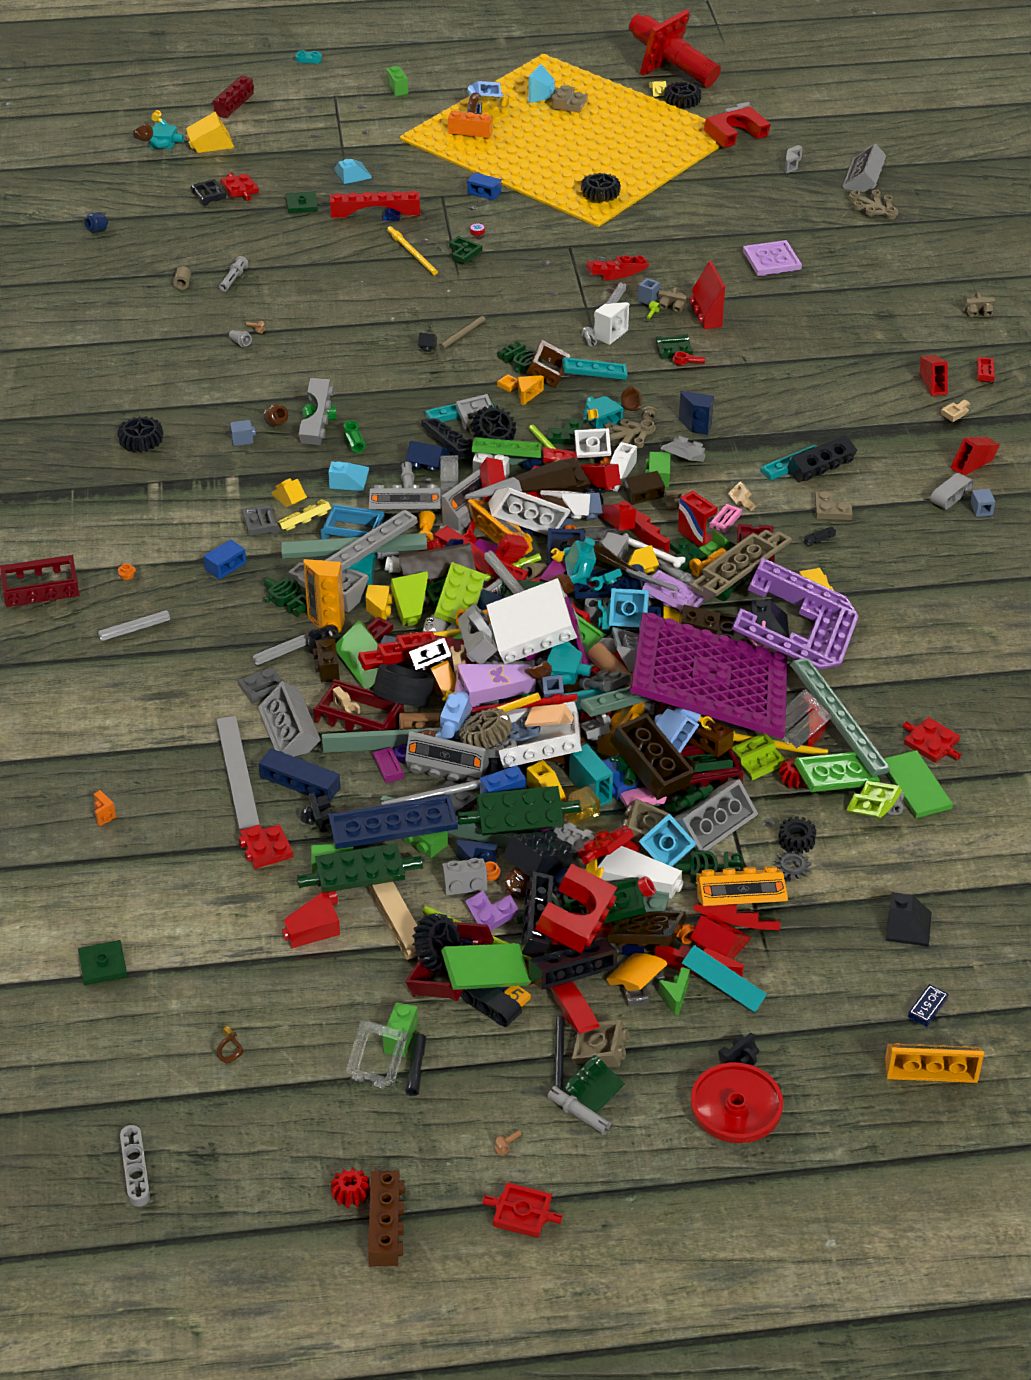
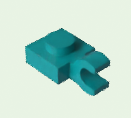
M619 568L598 577L590 578L588 582L595 581L597 584L591 590H600L604 582L607 585L616 582V578L622 576Z
M601 600L598 601V609L603 614V617H599V628H602V633L604 634L610 633L611 600H609L607 607H602Z

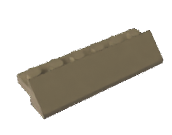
M764 530L759 535L752 533L703 568V575L690 584L691 590L703 596L704 603L715 598L758 567L762 558L769 559L792 542V538L780 531L775 534L768 530Z

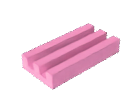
M726 504L710 522V528L716 527V530L722 529V532L726 533L740 517L742 509Z

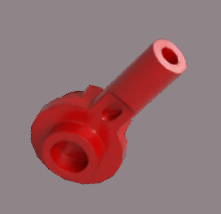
M676 352L673 356V362L678 366H683L688 362L705 364V357H693V355L685 352Z
M470 521L467 533L462 536L474 544L477 541L476 536L473 535L476 523Z

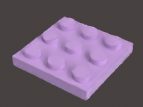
M787 240L743 246V253L757 276L779 274L788 271L793 272L802 268L801 262Z
M660 570L652 577L678 586L677 592L648 582L644 584L642 589L649 590V597L661 600L668 607H675L680 613L684 604L699 608L704 602V597L692 591L689 585Z

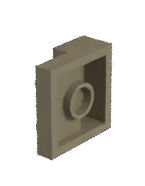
M561 85L560 88H556L555 94L552 95L553 109L580 113L588 100V94H583L582 92L575 93V87Z
M636 798L632 805L629 804L624 813L627 819L623 820L620 828L623 826L629 827L634 835L630 840L641 844L639 840L669 813Z
M621 1020L598 1022L599 1028L577 1034L572 1056L575 1065L586 1064L594 1055H597L608 1067H620L621 1060H625L626 1050L624 1044L629 1042L630 1035Z

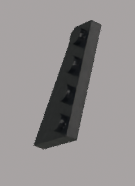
M436 418L422 419L421 426L443 444L446 449L450 450L454 456L463 458L464 456L476 454V452H472V439L466 440L463 438L462 433L451 430L450 426Z

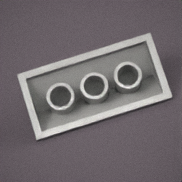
M612 627L616 649L627 669L631 672L634 668L638 634Z

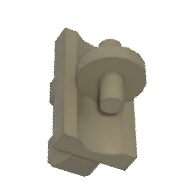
M674 287L673 291L660 290L658 293L660 309L666 310L669 305L673 306L674 312L681 313L683 308L686 309L688 306L687 296L679 293L678 287Z
M976 292L975 297L966 299L963 310L968 313L969 317H976L979 313L978 311H983L984 316H991L995 298L981 297L980 292Z
M697 488L665 491L666 509L679 508L680 497L691 491L697 493Z

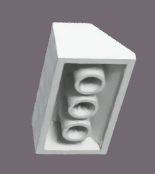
M509 487L497 489L488 502L491 516L548 535V528L559 529L570 513L568 508Z

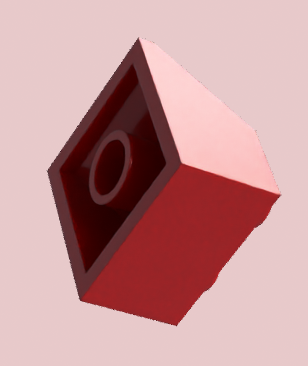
M701 916L690 939L695 941V946L702 950L708 948L730 959H734L750 941L751 936L723 921L709 916Z

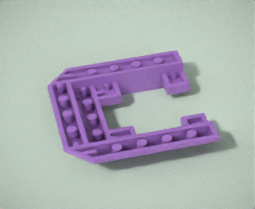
M762 558L748 590L764 598L767 592L801 607L798 614L814 621L808 639L793 632L789 638L755 623L757 616L741 608L731 630L777 652H781L794 660L809 658L818 670L840 666L858 619V614L847 597Z

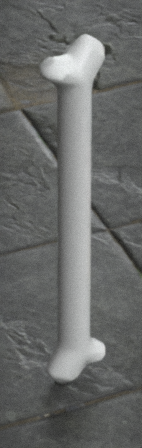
M627 533L622 535L628 537V545L637 549L649 546L630 538ZM653 548L656 557L672 563L675 568H679L681 564L685 563V557H674Z

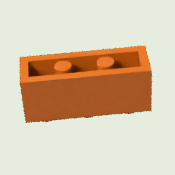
M450 112L448 117L449 134L490 138L493 132V116L474 114L473 112Z

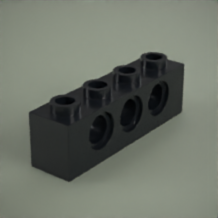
M844 435L792 457L787 468L798 483L803 480L808 481L815 475H822L829 469L834 470L841 464L852 462L857 449L848 436Z
M533 871L526 884L521 942L523 955L531 957L542 956L549 945V936L535 930V927L549 902L552 903V875Z
M603 938L593 941L590 947L585 946L582 953L572 948H567L529 959V979L541 990L616 969L617 949Z

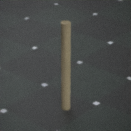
M480 316L439 345L440 348L444 350L485 321V317Z

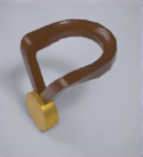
M226 1026L222 1029L226 1038L217 1047V1057L224 1063H231L243 1054V1048L235 1039L237 1033L232 1032ZM232 1041L238 1049L231 1056L223 1057L222 1049L224 1045Z

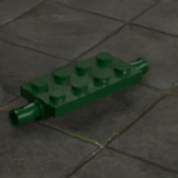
M558 786L477 794L478 809L476 811L458 812L459 825L477 823L481 827L482 836L560 828L564 826L563 814L581 813V801L579 799L562 802Z
M397 843L315 856L317 868L315 873L297 875V883L299 889L317 885L321 887L322 893L401 881L405 880V871L423 869V861L421 856L403 859L400 856Z

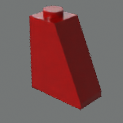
M937 355L920 356V374L930 395L948 394V362Z
M964 437L950 468L966 476L992 461L1000 444L988 437Z
M321 892L284 919L285 928L282 929L284 941L289 942L291 949L340 935L339 919L328 893Z

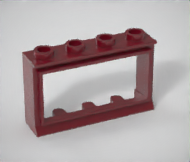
M73 555L0 566L6 607L80 596ZM70 564L72 579L7 588V573L16 572L17 578L22 579L26 570L34 569L35 575L41 576L42 568L53 567L54 573H59L61 571L60 565Z
M335 679L318 705L313 708L315 723H318L324 714L327 715L328 724L332 727L337 723V719L344 720L345 729L348 732H352L355 724L362 726L363 732L372 731V729L376 731L394 730L399 723L400 713H404V704L383 699L375 695L372 690ZM339 686L344 692L349 694L352 701L390 713L384 722L381 723L329 707L333 701L332 689Z
M694 745L684 747L680 752L682 756L708 753ZM731 748L723 754L733 761V768L694 774L689 785L699 783V787H705L709 785V781L718 779V784L721 786L728 782V777L734 776L736 780L740 779L743 784L744 772L741 770L733 749ZM689 785L680 789L682 795L686 793L685 790L689 788Z
M453 922L458 924L457 931L461 932L459 935L460 939L472 940V945H492L494 942L487 924ZM418 961L405 981L413 997L418 995L449 998L454 1001L459 999L464 989L453 990L451 982H431L430 980L435 972L428 971L426 967H422V962Z

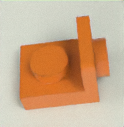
M101 790L94 793L96 821L99 826H102L117 817L114 803Z

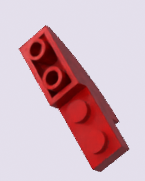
M641 255L616 256L615 262L595 260L593 262L587 261L586 268L590 274L600 275L603 280L628 277L649 267V263Z

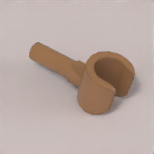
M259 321L258 324L246 322V326L254 327L256 332L260 334L266 329L263 327V321Z
M518 1130L506 1138L499 1136L494 1147L499 1155L506 1154L510 1150L508 1144L521 1136V1131Z

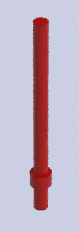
M561 693L553 694V697L541 698L539 701L517 709L578 701L577 693L562 695ZM507 703L472 707L470 716L480 713L482 710L494 709Z

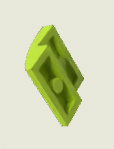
M764 733L732 747L738 763L751 780L779 769L782 762L786 761L776 749L775 742Z
M866 781L861 794H854L846 811L881 818L895 804L902 789L897 785Z

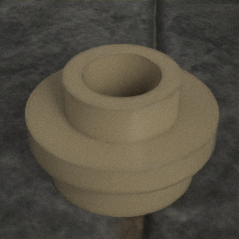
M652 406L642 408V418L644 420H654L657 416V409Z

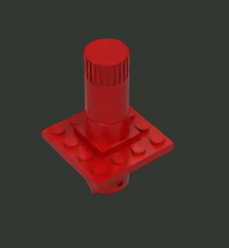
M685 9L662 23H659L649 15L642 17L638 13L632 18L628 27L629 31L633 33L634 38L647 46L640 69L641 75L645 76L665 63L670 62L706 88L715 83L720 75L721 67L683 39L690 11Z

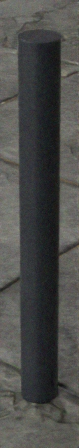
M558 1016L556 1018L554 1086L563 1091L565 1018Z

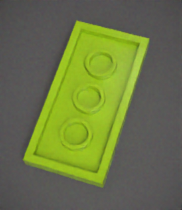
M451 562L433 617L457 625L456 613L458 610H467L473 604L477 606L486 574Z

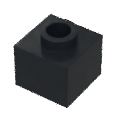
M419 333L418 346L422 348V351L431 352V349L436 350L438 337L435 334Z

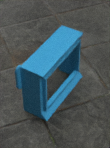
M333 504L323 529H321L322 539H328L330 535L351 538L362 537L368 532L334 527L336 521L373 526V530L385 522L384 511Z

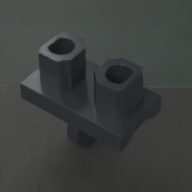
M311 793L309 798L312 808L305 807L300 814L302 822L309 825L314 824L316 821L322 833L327 831L326 825L329 824L328 814H333L332 809H328L331 808V803L327 795L317 798L315 793Z
M750 1032L745 1037L741 1035L735 1037L732 1042V1048L723 1047L718 1051L720 1061L722 1063L737 1062L754 1066L757 1063L756 1055L759 1053L755 1043V1034Z

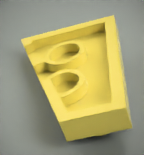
M321 499L317 501V506L309 505L303 509V513L295 512L277 522L281 529L291 530L299 522H302V524L307 523L315 515L319 517L327 514V510L331 509L329 502Z

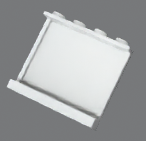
M558 578L486 605L497 648L504 664L577 638L564 598L565 594Z
M563 703L567 705L574 716L572 723L540 726L541 731L536 736L516 741V747L499 750L503 768L582 751L576 703ZM532 707L515 709L506 713L509 715L511 722L514 723L520 721L523 717H528Z

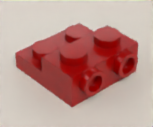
M259 824L240 830L241 836H238L240 847L245 848L246 860L252 863L254 869L294 857L292 848L280 824L262 829Z

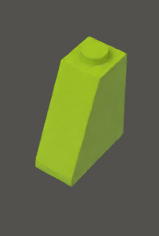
M427 571L391 580L390 588L402 626H413L420 622L428 579Z

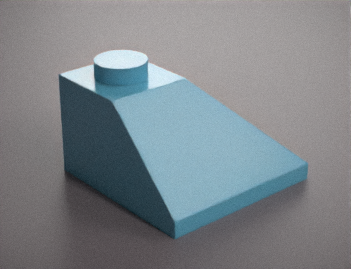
M539 65L529 76L530 103L548 100L556 92L555 80L543 65Z
M345 159L338 162L334 167V171L344 184L372 178L362 162L354 159Z
M339 461L331 462L328 472L330 489L364 491L369 467Z
M612 588L609 626L639 628L642 613H648L649 590Z
M670 814L639 840L641 845L655 860L671 867L697 845Z

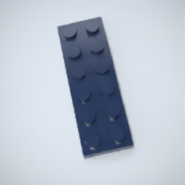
M450 794L328 814L335 849L458 829V822Z

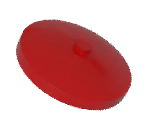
M732 1062L713 1066L703 1072L693 1085L690 1104L696 1122L708 1134L726 1142L748 1143L762 1139L776 1128L782 1116L783 1096L776 1081L765 1071L749 1064Z

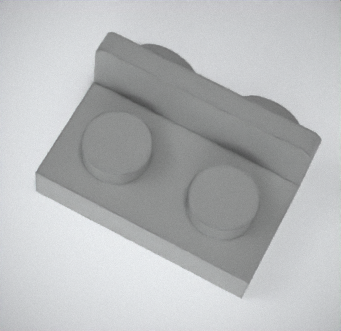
M566 822L563 827L555 828L554 830L558 838L572 844V848L576 851L583 848L585 842L596 838L594 832L588 829L583 831L577 829V826L570 822Z

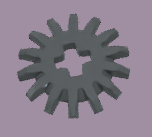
M786 851L784 852L785 856L778 855L780 860H774L778 864L774 866H777V869L784 873V878L790 875L791 880H793L795 875L798 879H801V875L807 876L808 873L806 872L811 871V868H808L811 866V862H806L809 858L801 857L802 853L795 854V851H792L791 854H788ZM795 863L796 867H794V869H790L789 865Z

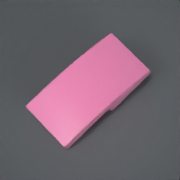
M647 787L628 790L620 793L619 796L625 807L629 804L632 805L636 798L652 805L656 803L665 804L667 798L663 797L657 800Z

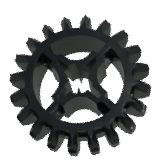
M675 82L667 85L664 91V98L669 105L676 106L679 109H690V107H695L700 103L701 89L696 84H692V82Z
M600 172L593 175L589 174L581 183L583 196L586 199H590V201H596V203L613 201V199L619 196L621 189L620 181L616 176Z
M492 405L488 408L484 406L482 410L479 409L474 415L471 422V432H474V438L513 440L517 431L515 428L516 422H513L514 417H509L510 411L506 413L504 412L505 409L502 408L500 410L498 405L495 408Z
M147 416L127 419V422H122V425L119 426L117 433L119 443L123 446V449L133 450L134 453L137 451L148 452L149 449L154 450L155 447L159 446V443H162L164 435L161 423L158 420H154L153 417L148 418Z
M434 913L426 915L420 921H417V926L413 928L415 934L412 935L414 939L412 945L415 946L414 954L418 955L417 961L422 962V967H426L428 971H446L447 968L441 950L448 946H460V943L463 941L459 937L461 932L457 931L458 924H454L453 918H448L447 914Z

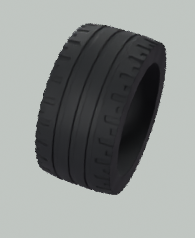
M381 664L377 670L373 693L383 699L404 705L426 706L432 694L434 677L423 671L411 670L410 667Z

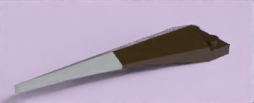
M575 457L566 460L559 459L466 494L464 499L493 496L497 489L508 487L520 492H541V490L575 492L589 488L591 482Z
M568 538L567 545L572 546L578 539ZM594 545L595 566L610 571L620 568L623 575L677 592L678 586L660 581L637 570L605 546Z

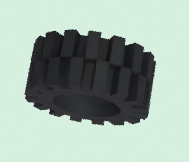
M795 816L794 820L792 817H789L788 821L786 819L783 820V823L780 824L778 836L781 848H786L787 852H790V850L795 851V854L796 851L803 854V851L807 853L809 849L812 850L815 845L817 832L815 825H811L812 821L808 820L806 822L804 817L800 820L799 816ZM797 833L803 835V837H795L791 834Z

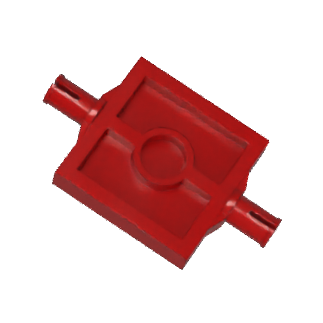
M229 172L226 178H220V184L230 197L243 196L247 201H250L252 199L251 194L259 193L258 186L248 174L234 176L232 172Z
M927 717L917 726L908 721L904 722L903 728L911 732L904 739V745L914 751L917 750L919 754L934 763H937L942 757L947 755L957 761L961 758L962 753L953 749L960 741V735L930 717Z
M627 826L608 833L606 830L601 831L595 835V839L585 842L583 844L584 847L577 851V854L582 862L587 865L592 860L597 859V857L613 853L634 837L633 832Z
M507 1182L504 1192L499 1198L484 1195L483 1205L496 1207L493 1227L539 1238L542 1228L547 1221L561 1225L563 1220V1214L550 1212L551 1193Z

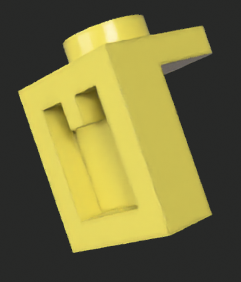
M666 81L649 82V87L652 88L654 97L664 96Z

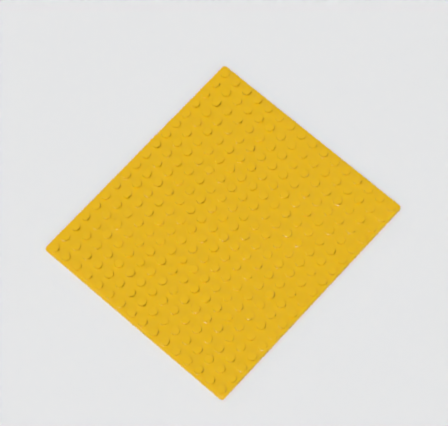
M541 54L495 81L500 83L501 92L504 96L510 99L508 107L501 106V100L498 98L479 100L477 102L481 103V110L480 104H477V113L474 114L493 116V132L490 138L448 133V117L450 112H470L469 97L400 136V140L473 173L476 172L501 179V185L596 227L603 225L721 147L717 141L703 130L706 119L699 117V115L669 105L664 101L657 100L642 92H637L632 88H627L609 79L572 66L567 62H562L557 58H552L547 54ZM539 65H543L555 80L556 88H560L561 85H569L570 87H575V93L582 92L583 94H588V100L581 112L553 109L552 97L548 100L530 103L529 76ZM599 172L616 176L621 185L619 196L613 199V201L609 200L608 202L596 203V201H590V199H586L582 194V180L589 174L593 175Z

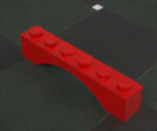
M415 191L330 194L331 218H345L359 209L372 206L392 208L404 215H420L419 192Z

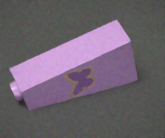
M526 664L457 665L456 679L462 692H466L469 695L471 705L535 692L536 683H538V679H534L524 672L525 669L531 668L530 665Z

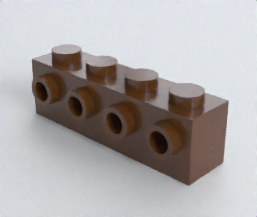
M667 704L657 711V715L663 714L666 709L674 711L679 707ZM712 721L706 722L705 726L711 728V730H706L700 722H697L699 726L688 741V743L719 757L733 747L734 730Z
M371 1171L369 1266H398L399 1256H403V1241H399V1235H404V1221H399V1216L404 1215V1200H400V1195L405 1193V1182L400 1180L399 1171Z

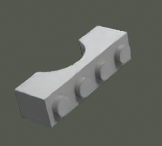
M310 378L307 391L309 401L316 404L318 408L311 417L301 420L299 438L302 444L321 445L322 439H325L326 430L324 427L325 424H328L327 412L331 409L330 397L334 394V386H331L330 379Z
M473 604L458 618L459 630L462 633L461 638L464 640V647L467 651L466 656L472 662L476 661L478 664H483L497 651V647L491 637L482 630L477 632L467 616L477 611L487 626L489 625L487 615Z

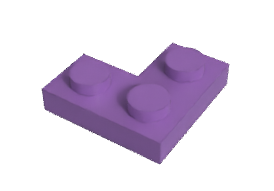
M482 891L465 901L477 923L487 924L490 931L521 914L511 895L491 905L485 892Z

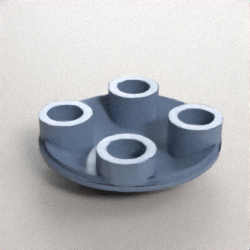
M523 717L520 721L512 723L513 729L511 734L507 736V739H514L515 741L530 739L539 734L541 727H526L527 717Z

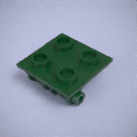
M594 1055L563 1087L571 1095L577 1097L578 1102L597 1113L625 1083L597 1055Z

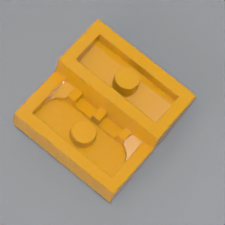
M633 953L606 980L610 986L623 984L627 991L641 990L667 965V962L654 955Z

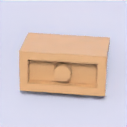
M566 704L536 706L531 708L525 726L572 723L574 716Z

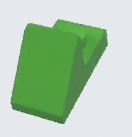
M713 530L712 540L699 549L707 555V560L708 556L718 549L724 548L727 552L736 544Z
M682 967L680 974L675 975L674 982L659 981L658 993L674 1015L677 1016L680 1014L689 985L690 969Z

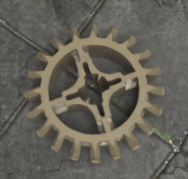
M489 708L465 720L459 730V736L464 744L488 750L490 747L501 744L502 740L507 739L513 728L509 715L503 709L495 708L492 710Z

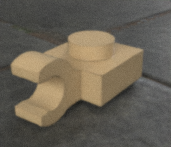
M963 400L959 404L953 402L941 409V415L954 422L969 412V409L966 407L970 405V402L967 400Z
M741 481L728 493L738 506L743 504L750 511L756 507L749 499L752 493Z
M461 645V651L455 652L453 646L450 648L456 676L457 665L466 664L465 660H462L466 654L464 645Z
M339 686L332 689L333 703L339 710L349 713L351 711L360 713V706L357 703L351 702L347 692H344Z

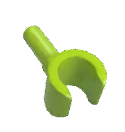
M650 302L649 309L651 311L647 315V319H650L653 313L659 312L658 302Z

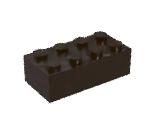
M647 713L615 728L610 743L657 800L689 785L695 771Z

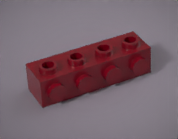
M247 76L237 78L213 100L214 112L219 117L227 119L254 94L253 78H248Z

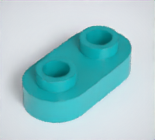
M300 50L295 54V61L298 63H320L322 61V54L318 51L305 52Z

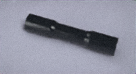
M420 1033L413 1036L410 1071L405 1090L406 1094L410 1096L418 1095L420 1089L421 1066L427 1039L424 1034Z

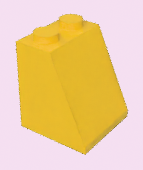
M216 112L186 128L189 144L198 153L234 147L228 130Z

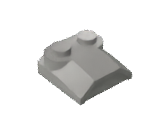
M681 435L678 438L674 437L673 442L661 447L664 451L690 461L704 462L706 456L703 443L697 441L691 443L688 441L689 438Z

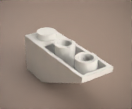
M623 442L615 450L610 464L619 465L621 485L637 460V446ZM616 485L615 489H612L611 491L617 492L621 485Z

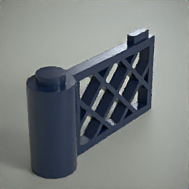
M631 565L637 570L645 573L644 567L642 565ZM592 570L589 579L608 573L610 570ZM622 574L623 578L617 579L612 586L607 585L606 582L603 583L602 588L606 589V591H592L591 589L595 588L596 585L594 587L588 585L590 582H587L586 585L576 583L574 584L575 599L611 598L612 588L620 586L624 589L642 590L646 582ZM582 588L588 590L587 592H579Z

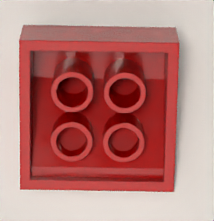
M712 261L707 263L692 289L691 297H689L690 306L693 307L694 314L697 315L698 322L702 324L704 329L719 328L723 324L725 285Z

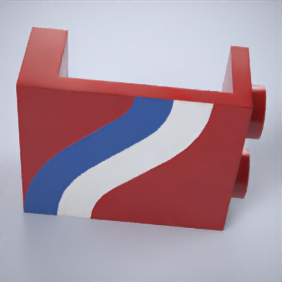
M695 491L680 497L678 531L700 547L709 543L712 540V536L706 532V523L709 517L717 514L718 507Z

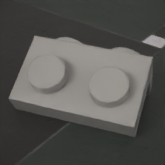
M603 713L596 715V719L580 723L579 725H581L582 733L587 739L597 740L602 738V735L611 733L609 726H612L609 715Z
M471 858L464 861L453 860L442 864L446 895L488 890L487 870L483 858Z

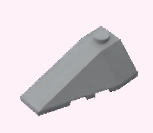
M299 562L288 572V575L298 581L297 578L304 574V564ZM353 569L342 571L344 610L348 613L360 603L369 579L368 575Z

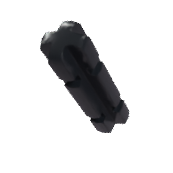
M828 527L826 530L814 532L812 535L804 536L803 542L806 546L813 545L814 543L834 537L836 530L833 527Z

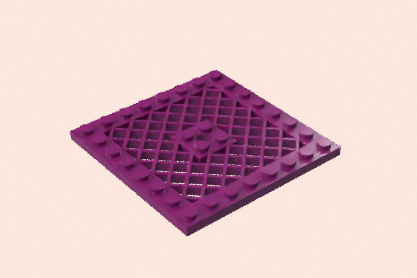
M642 613L630 693L783 739L786 726L787 656L781 652L766 650L762 646H753L745 641L730 639L726 635H717L706 629H697L690 624H681L670 618H661L654 613Z

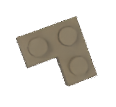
M815 492L816 519L852 520V504L834 503L833 492Z

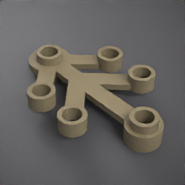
M853 190L849 194V201L854 203V209H866V215H884L887 219H895L899 212L898 209L892 206L893 197L890 195L884 196L883 202L886 204V207L881 204V192L879 190L872 191L871 197L874 201L861 196L858 190Z
M621 419L620 426L613 423L605 424V429L609 428V433L617 431V433L610 434V441L624 437L622 442L629 444L633 436L640 433L639 437L634 439V445L637 448L644 447L646 436L654 433L656 430V426L651 420H643L641 423H637L628 419Z

